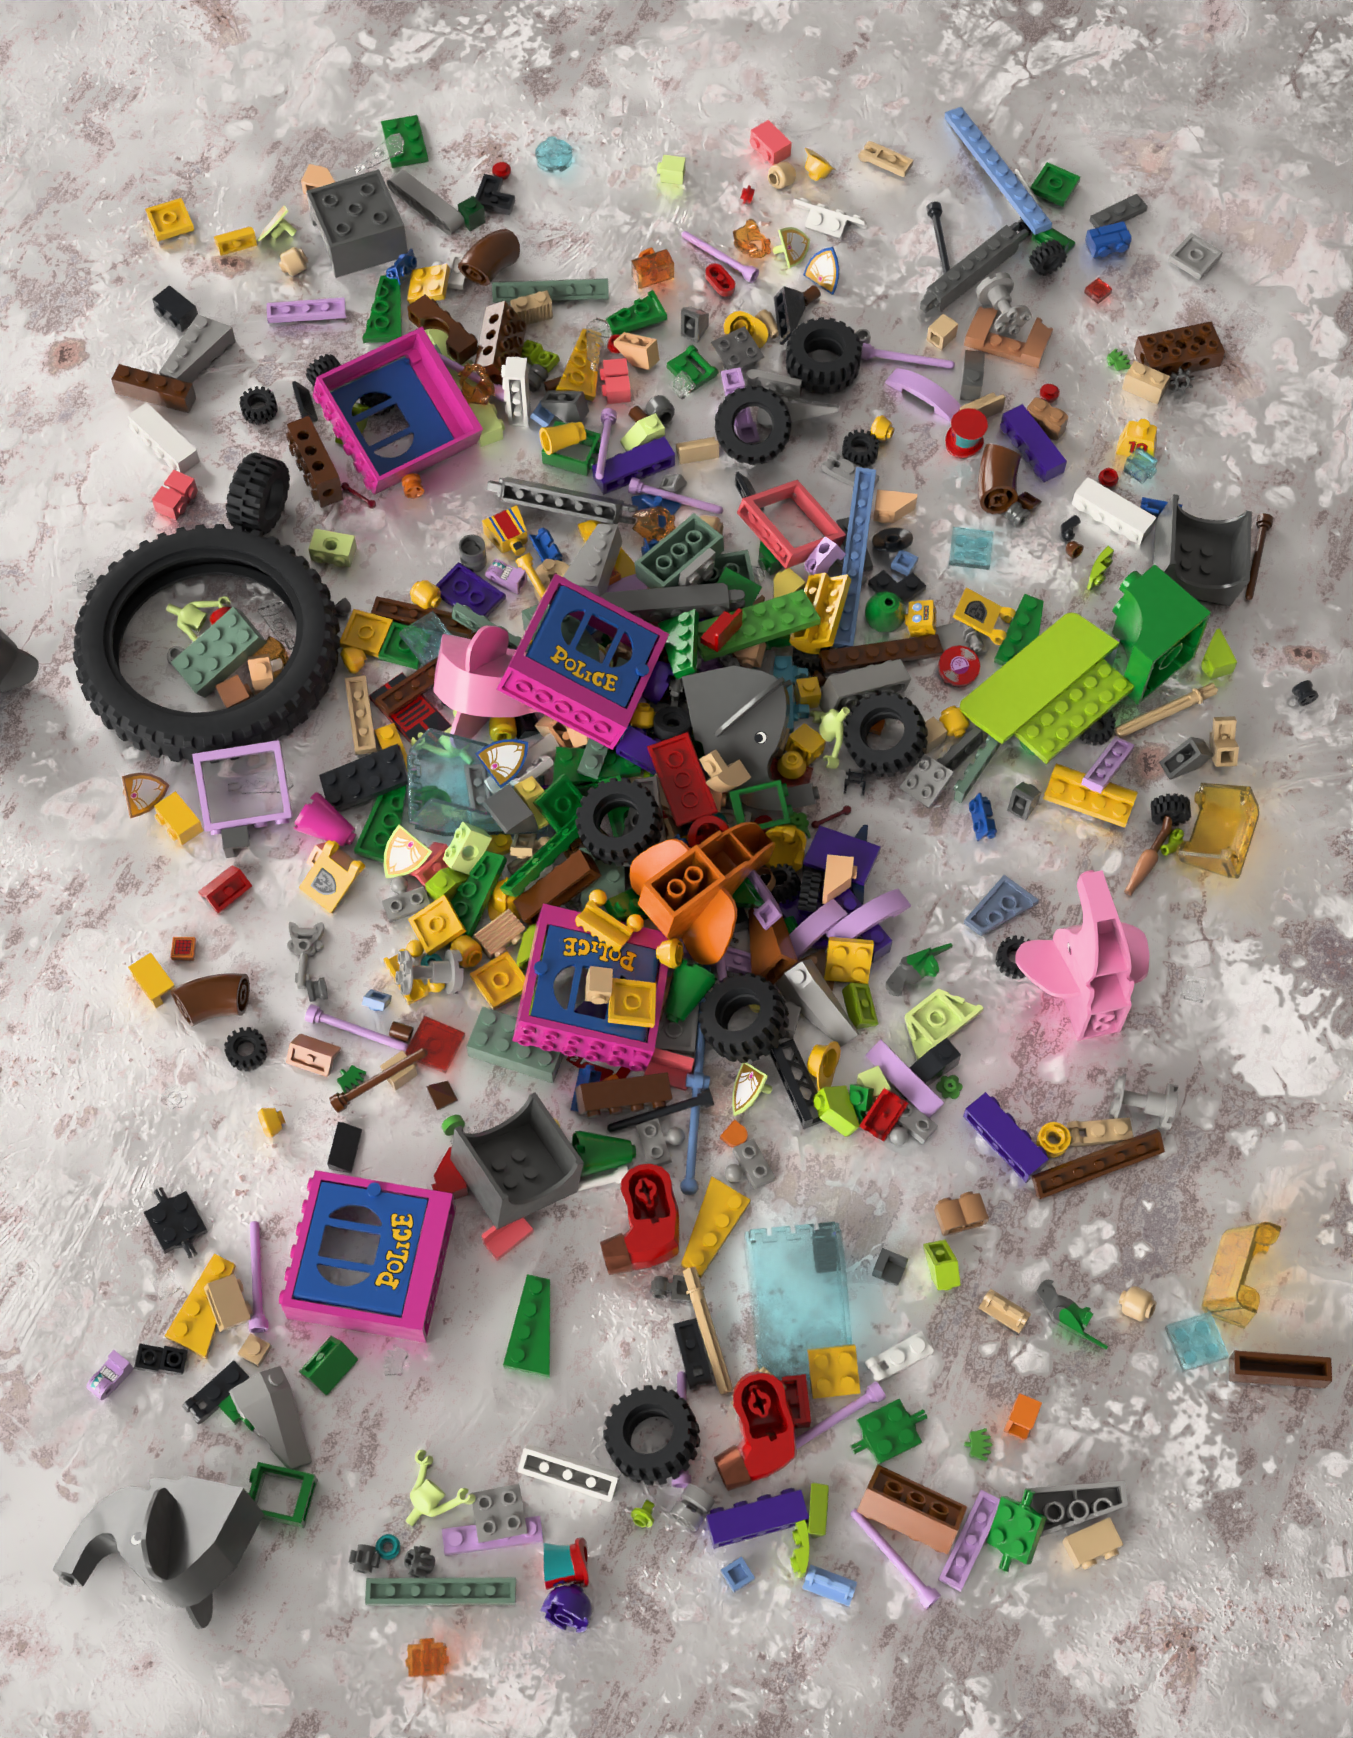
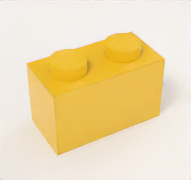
M176 791L154 805L157 812L155 815L157 821L161 826L165 824L168 827L167 832L174 841L177 839L181 845H184L204 831L200 820Z

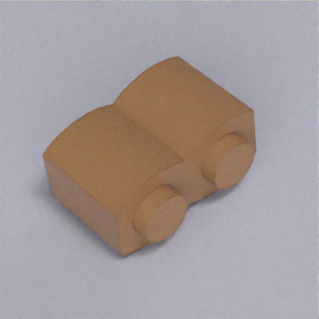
M1035 397L1027 406L1028 412L1050 439L1058 440L1065 432L1068 415L1061 409L1051 407L1047 401Z
M966 1192L960 1195L959 1199L951 1200L950 1197L941 1199L934 1209L943 1236L986 1225L989 1220L980 1193Z

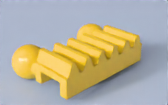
M600 889L593 890L589 895V902L586 904V907L575 919L576 925L578 927L583 926L585 932L590 931L592 937L598 936L600 942L605 941L606 946H612L615 952L620 951L633 932H638L643 928L644 920L640 915L632 914L627 918L626 925H624L599 908L607 901L606 893Z
M412 940L407 944L406 949L399 950H408L411 957L415 958L421 956L424 952V948L419 940ZM398 954L389 959L387 957L383 959L395 983L396 971H399L400 964H398ZM413 979L410 994L403 995V997H405L407 1004L410 1005L426 997L431 991L434 993L441 992L445 987V983H430L428 979L427 984L424 985L421 979Z

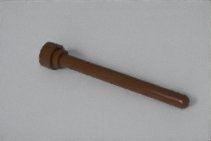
M1262 513L1257 516L1256 526L1259 531L1250 569V581L1247 584L1245 593L1246 600H1252L1254 596L1266 533L1272 527L1274 520L1270 514Z
M421 1048L347 1093L334 1094L329 1097L332 1107L337 1113L347 1109V1105L350 1104L349 1101L427 1056L428 1050Z

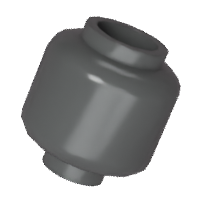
M657 395L647 402L645 411L648 416L656 413L663 425L672 420L675 409L665 396Z

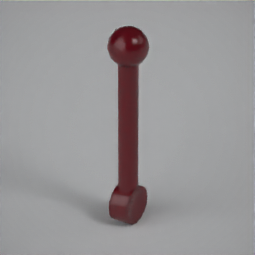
M342 483L341 488L343 490H348L366 502L370 509L376 507L374 500H368L349 487L348 483Z
M846 805L843 807V810L819 821H813L811 823L812 828L817 829L819 825L843 814L849 815L851 807Z

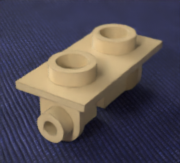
M991 1288L979 1306L980 1310L1017 1333L1021 1332L1031 1316V1313Z

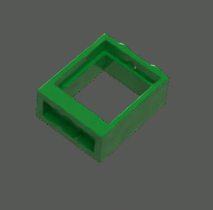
M555 421L553 426L563 425L566 423ZM585 429L586 439L579 442V444L591 447L585 462L557 454L556 452L548 455L542 449V463L588 476L590 469L592 470V465L596 464V456L600 450L601 434Z
M781 780L729 792L737 825L746 822L740 795L777 787L784 818L758 825L761 829L790 823V818L794 817L791 804L787 805L785 797L789 796L786 783L782 784Z
M258 1462L256 1469L253 1468L250 1474L249 1483L252 1484L248 1493L256 1504L258 1503L265 1475L302 1483L293 1517L262 1510L264 1513L262 1519L304 1528L318 1481L316 1476L310 1473Z

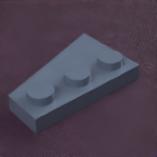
M1003 875L967 916L964 924L978 935L983 936L1037 905L1039 899L1006 875Z

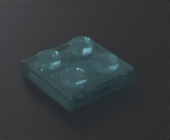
M953 527L949 565L989 570L994 531Z
M433 611L399 633L400 637L423 666L438 657L442 634L451 635Z
M1211 1311L1166 1325L1165 1327L1182 1372L1229 1357Z

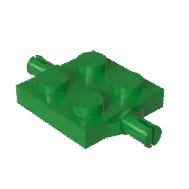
M899 1398L857 1419L856 1422L862 1432V1440L850 1445L851 1450L854 1449L852 1452L855 1455L867 1448L873 1454L877 1464L880 1465L920 1445L922 1441L916 1431L915 1424L927 1419V1415H923L925 1411L922 1409L910 1415Z
M1025 1488L1021 1501H1015L1008 1496H1001L986 1543L999 1549L1003 1554L999 1569L1006 1572L1009 1571L1012 1559H1017L1026 1565L1032 1563L1047 1517L1037 1513L1031 1507L1035 1491Z

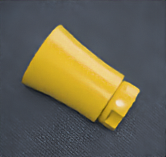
M570 422L540 429L541 444L548 455L578 444L586 439V432L582 422Z

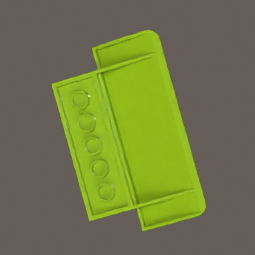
M1067 613L960 702V710L971 722L999 743L1004 744L1015 735L1045 764H1048L1132 692L1134 685L1104 659L1118 647L1120 642L1079 614Z

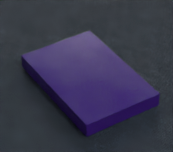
M459 562L436 584L441 590L440 597L444 602L452 607L456 603L466 605L476 614L487 618L506 599V594Z
M819 825L803 860V865L825 872L827 854L854 857L853 865L857 866L856 879H852L851 882L865 886L880 853L881 846Z

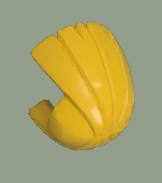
M791 824L772 827L765 834L775 843V849L770 861L765 866L770 869L773 865L776 868L777 864H781L782 867L784 864H788L797 872L802 867L805 856L804 849L807 843L805 833Z

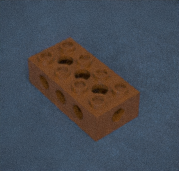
M506 301L489 305L485 308L473 369L478 375L496 385H503L501 371L502 365H506V358L521 357L527 329L525 321Z
M1212 321L1139 336L1135 344L1134 354L1139 363L1173 377L1172 372L1177 373L1179 367L1183 371L1189 368L1190 373L1220 367L1225 350Z
M310 416L287 423L288 432L285 435L290 444L288 448L291 455L297 459L295 461L299 471L304 473L303 479L306 486H310L312 489L310 492L314 502L318 501L320 507L323 508L344 500L339 475Z

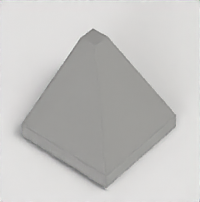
M681 474L664 475L659 489L675 492L684 487L687 482Z

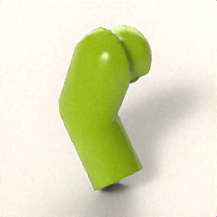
M1175 828L1169 835L1168 844L1162 845L1160 848L1163 855L1172 854L1182 848L1184 837L1182 829Z

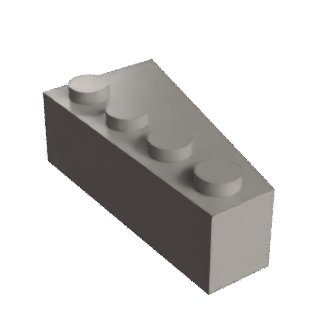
M198 314L159 371L160 375L192 383L198 378V374L202 370H206L211 366L210 363L216 357H220L229 345L232 346L236 342L233 328Z
M598 524L563 577L601 597L607 591L609 579L622 545L618 525Z
M901 659L888 660L878 665L871 664L865 668L851 669L841 674L834 673L827 678L821 690L822 695L819 707L824 713L829 712L830 709H835L839 713L843 707H847L850 710L854 705H860L859 700L863 697L866 700L871 698L870 694L877 693L879 696L882 691H889L890 695H893L894 692H904L911 681V677Z
M1125 1481L1028 1488L1035 1491L1031 1507L1037 1513L1047 1517L1040 1537L1128 1506Z

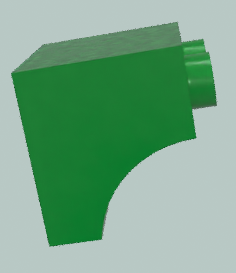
M1153 565L1142 575L1138 571H1133L1124 579L1119 588L1124 595L1112 610L1117 616L1112 634L1117 639H1120L1128 662L1124 677L1134 685L1133 691L1127 696L1137 705L1195 657L1211 615L1207 608L1156 565Z

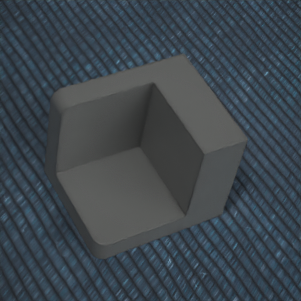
M247 825L221 829L223 850L226 858L235 857L234 849L250 846V833Z
M882 1248L872 1276L898 1286L908 1258Z

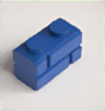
M1123 221L1087 230L1085 243L1088 249H1090L1093 258L1098 256L1106 257L1110 253L1125 252L1129 249L1132 238Z

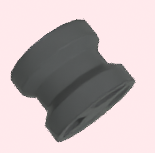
M1015 502L1005 513V518L1012 520L1013 524L1019 528L1028 520L1031 512L1028 509H1023L1021 503Z
M324 977L319 978L318 981L306 980L310 1002H314L318 998L328 999Z

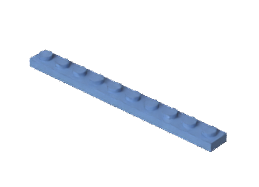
M958 107L945 112L946 121L1033 234L1036 235L1052 229V222L964 109Z
M856 467L845 546L846 555L844 556L842 575L848 574L852 580L832 646L834 648L851 647L854 645L876 476L875 469Z

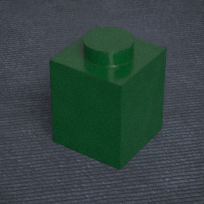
M474 196L457 204L458 211L465 220L464 226L470 232L486 223L484 206Z

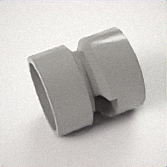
M689 1483L681 1494L683 1500L676 1502L670 1511V1515L688 1529L697 1531L704 1520L702 1515L710 1511L715 1500L701 1488ZM688 1505V1506H690L692 1509L696 1510V1513H694V1512H692L690 1509L686 1508V1506Z

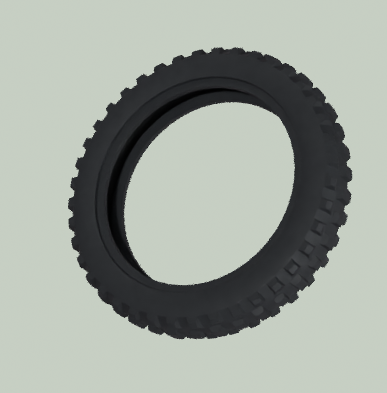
M204 524L196 525L195 529L188 531L181 527L176 529L175 534L167 535L163 532L158 534L157 539L152 542L142 541L139 543V549L134 552L130 549L123 553L121 560L118 562L113 561L108 566L109 572L106 575H100L97 578L96 585L86 595L87 601L80 608V617H78L75 624L74 649L76 651L73 652V660L78 668L76 671L79 683L83 684L80 688L86 701H91V709L95 715L101 716L104 726L109 730L115 729L117 736L123 741L130 740L134 748L140 751L144 749L149 750L151 756L160 758L162 755H165L173 762L188 759L190 764H194L192 754L277 741V738L283 734L289 736L293 733V729L299 723L303 724L308 719L310 711L318 707L319 701L329 689L328 683H330L334 676V668L338 664L339 653L337 649L340 648V637L337 635L340 632L338 617L334 616L337 610L334 601L330 600V591L326 584L321 583V577L315 569H310L309 562L303 556H297L295 549L290 545L282 546L279 539L273 536L266 538L261 531L255 529L251 532H246L243 526L237 525L232 529H226L224 524H215L214 528H206ZM230 575L254 581L275 593L288 606L296 620L295 644L287 664L276 679L264 690L247 701L211 712L172 710L155 704L141 696L127 683L120 673V645L130 620L145 602L168 586L198 576ZM239 757L230 758V759H231V761H233V760L239 759ZM220 760L210 761V763H219Z

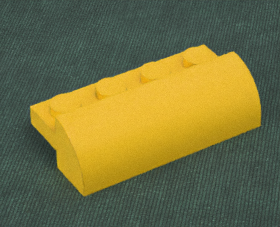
M827 573L808 576L804 592L821 618L819 625L791 633L789 642L793 647L808 654H819L821 648L833 646L852 580L848 574L836 577H829Z
M1056 763L1043 799L1125 828L1138 794L1137 791L1109 782L1100 794L1081 785L1086 773Z

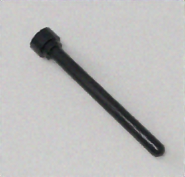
M931 202L926 206L928 216L933 220L944 275L950 270L940 221L942 206L939 202Z
M710 1089L700 1090L701 1093H698L696 1097L611 1123L607 1126V1130L613 1133L698 1105L700 1107L705 1106L706 1108L714 1106V1101Z

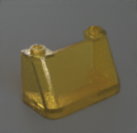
M1201 783L1199 790L1196 791L1194 796L1199 813L1190 840L1182 841L1178 845L1177 857L1183 863L1228 878L1238 879L1241 875L1258 822L1259 805L1249 786Z
M1261 1222L1230 1228L1223 1233L1202 1299L1201 1306L1205 1314L1245 1329L1256 1315L1260 1303L1259 1293L1254 1288L1244 1285L1250 1263L1256 1254H1267L1269 1246L1277 1241L1281 1226L1270 1222Z

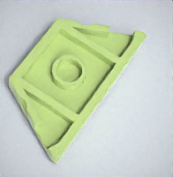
M939 988L905 1014L904 1017L917 1061L941 1041L952 1037L982 1013L984 1008L979 1004L975 1006L965 1002L964 998L952 996Z

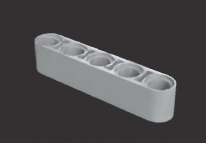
M399 170L387 180V186L395 195L447 235H451L465 224V220L459 211L405 170Z

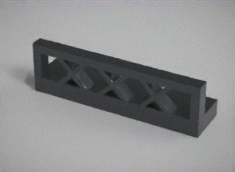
M794 1039L779 1044L776 1049L773 1047L770 1050V1056L803 1130L824 1122L819 1117L813 1119L810 1113L809 1106L814 1107L812 1099L818 1092ZM791 1047L794 1053L792 1060L786 1059L783 1049ZM792 1066L801 1069L803 1074L800 1080L795 1079L791 1070ZM801 1086L810 1089L812 1094L809 1100L803 1097L800 1090Z

